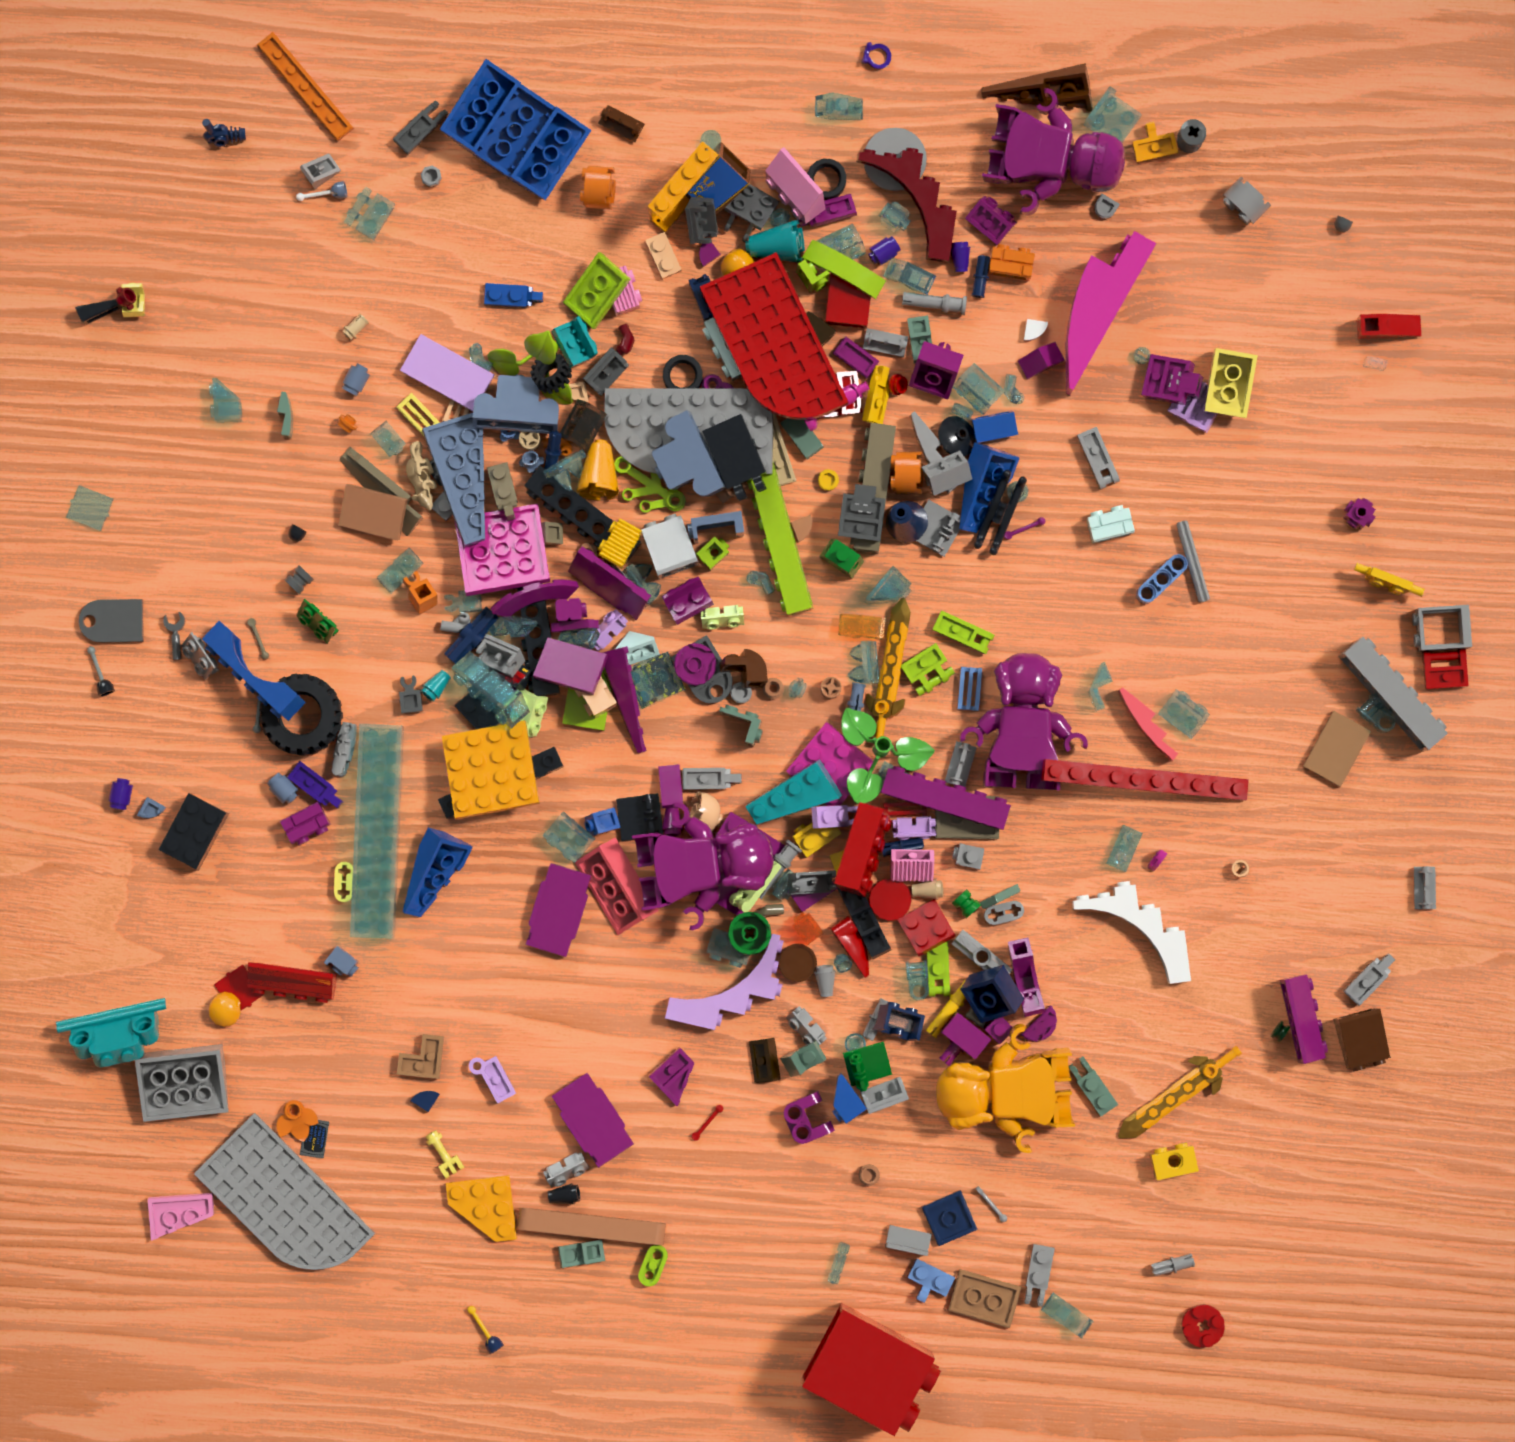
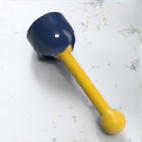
M474 1306L468 1307V1313L473 1315L487 1337L485 1346L489 1354L491 1355L504 1346L500 1338L489 1334L476 1314V1308Z

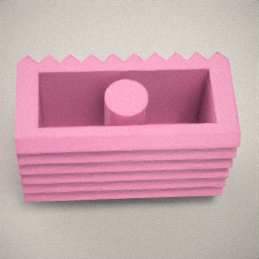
M626 266L619 267V269L630 277L631 280L613 304L616 316L640 308L639 302H642L639 289L634 290L632 285L633 282H636L632 269L628 271Z
M891 849V880L899 882L907 880L932 882L934 878V850Z

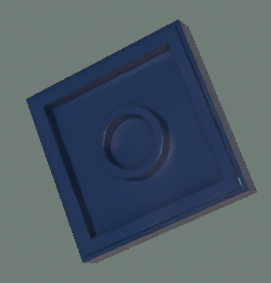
M961 1190L922 1206L938 1247L978 1230Z

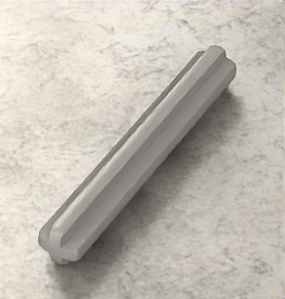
M1181 521L1176 526L1188 562L1198 602L1203 603L1210 600V596L1188 521Z

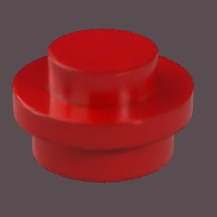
M894 374L889 380L890 392L893 395H901L906 392L908 388L907 379L901 374Z

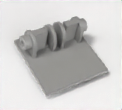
M928 500L924 507L928 516V527L923 536L916 541L945 557L960 531L961 517Z
M191 632L181 645L183 647L182 651L194 663L197 674L202 676L204 680H207L211 673L213 675L219 671V665L213 657L209 658L212 655L211 653L206 654L207 649H203L205 644L201 638H197Z

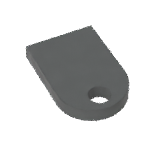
M143 599L95 600L88 603L79 615L81 632L88 639L98 643L144 642ZM90 615L94 616L96 620L95 625L86 627L84 624L85 618Z
M706 635L695 643L703 644L712 651L716 659V671L705 684L688 686L697 699L704 703L714 704L723 701L729 695L732 688V676L730 672H720V662L722 659ZM677 654L671 657L673 662L675 661V657ZM719 685L722 687L723 694L720 697L712 696L711 688L713 686Z

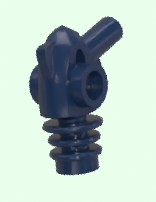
M204 119L202 122L206 129L203 138L208 143H214L217 147L225 146L229 143V139H231L232 144L233 139H235V142H237V139L240 142L246 140L245 128L239 127V130L234 127L232 131V126H230L229 131L228 127L223 124L213 126L209 119Z

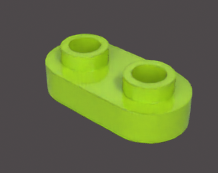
M652 1245L647 1250L638 1274L639 1280L643 1285L654 1286L659 1281L668 1258V1253L664 1246ZM659 1251L661 1258L655 1259L653 1253ZM647 1271L653 1273L652 1279L646 1278L645 1273Z

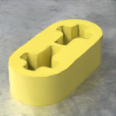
M341 862L335 868L334 896L341 902H348L354 896L355 869L348 862ZM343 865H347V869L351 870L350 874L346 875V881H343V874L339 873V869H343ZM343 883H346V890L350 891V894L346 895L345 899H342V895L338 894V891L343 889Z

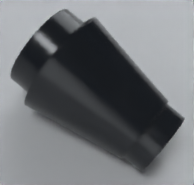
M571 1183L548 1191L549 1203L575 1205L576 1202H580L579 1186Z

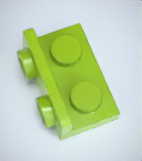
M805 259L798 263L796 269L797 275L809 292L813 290L816 292L820 291L828 282L830 274L828 270L816 276V268L811 262L807 263Z

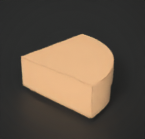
M585 381L569 384L573 400L580 403H589Z

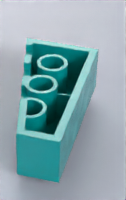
M819 759L751 801L745 807L755 823L760 824L839 799L842 793Z

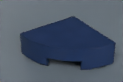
M423 1091L416 1094L411 1099V1102L429 1112L440 1093Z

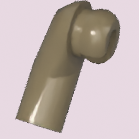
M783 904L765 905L755 911V913H759L764 917L768 915H783L784 906Z

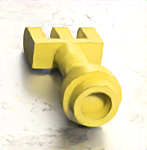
M435 1130L426 1136V1143L428 1145L433 1144L438 1154H440L439 1156H441L444 1163L438 1167L447 1179L450 1177L446 1170L447 1168H450L451 1172L455 1174L457 1173L454 1167L455 1163H457L460 1170L465 1167L457 1155L452 1158L449 1156L440 1141L443 1137L442 1134Z

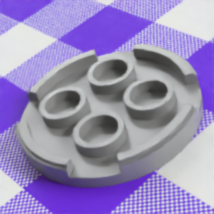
M884 129L876 133L866 145L865 149L875 150V154L894 153L896 158H899L900 152L902 150L906 151V148L918 149V153H923L920 178L925 171L927 157L924 145L915 134L906 129ZM864 165L867 176L876 186L890 191L905 190L888 174L872 166Z

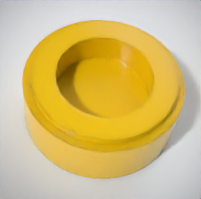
M826 469L819 474L818 485L821 489L832 491L838 486L839 477L835 471Z

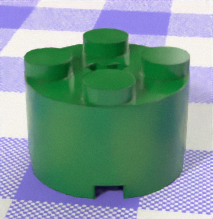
M741 913L732 920L729 926V942L740 954L756 955L762 952L770 942V924L759 913ZM754 929L753 935L755 937L753 939L751 937L745 938L746 932L744 930Z

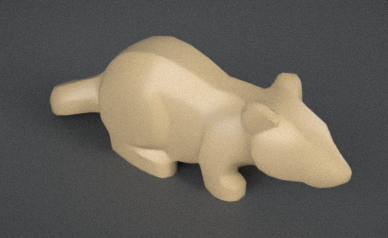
M415 441L410 445L411 458L407 462L406 473L416 493L412 496V500L418 501L421 506L430 511L433 507L430 489H435L437 484L434 480H430V474L434 472L428 458L421 457V442Z

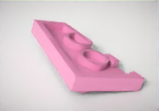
M213 1193L149 1197L148 1210L151 1241L213 1216Z

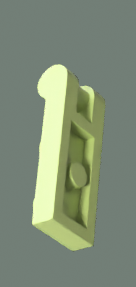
M774 861L772 871L762 888L758 891L739 889L737 893H733L730 896V904L738 907L743 912H748L782 866Z

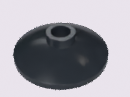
M950 416L941 422L938 437L943 449L950 455L958 451L963 456L970 454L975 443V436L971 425L965 419L958 416Z

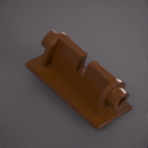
M607 105L606 109H603L602 117L598 124L635 143L645 123Z

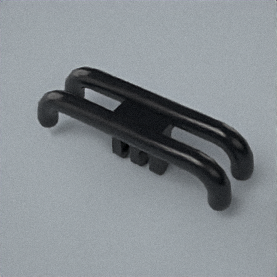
M1005 470L1000 478L974 542V547L980 549L991 523L1000 524L989 550L991 555L998 553L1027 482L1026 477L1021 476L1018 479L1009 503L1001 501L1011 477L1009 470Z

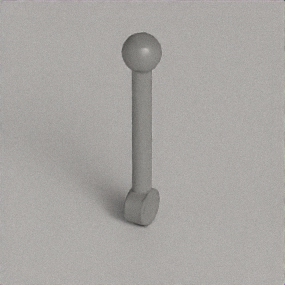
M978 1186L976 1190L996 1212L999 1220L1006 1222L1008 1219L1007 1215L1002 1214Z

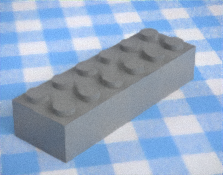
M1361 637L1338 657L1422 752L1430 750L1448 734L1445 730L1447 728L1446 725L1439 718L1436 720L1431 714L1433 712L1432 709L1425 702L1422 704L1418 700V693L1411 686L1407 687L1404 684V677L1397 670L1393 671L1389 667L1390 661L1383 654L1379 655L1375 651L1376 646L1369 638Z

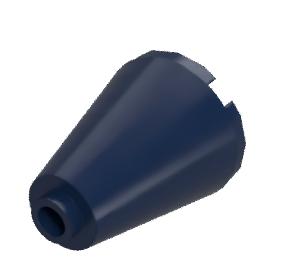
M902 501L895 504L889 510L886 517V527L894 539L903 543H912L920 539L928 527V516L924 508L918 503Z

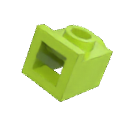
M713 537L696 553V556L711 571L729 554L727 550L729 545L722 538L718 540L716 537ZM712 549L718 550L717 556L713 557L710 554Z

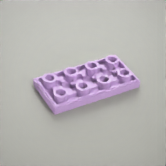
M420 334L400 369L402 373L473 411L475 398L486 392L495 376Z

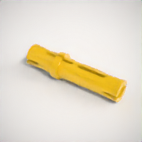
M966 980L963 981L954 995L951 994L949 996L950 1000L928 1028L925 1029L928 1033L933 1031L931 1035L934 1038H937L959 1007L964 1006L963 1002L966 998L960 988Z

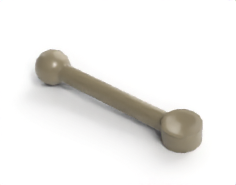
M250 618L248 619L247 624L252 628L254 632V635L262 652V659L267 660L269 658V653L265 651V648L255 626V619Z

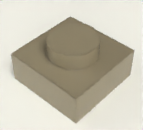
M542 522L544 544H563V524Z

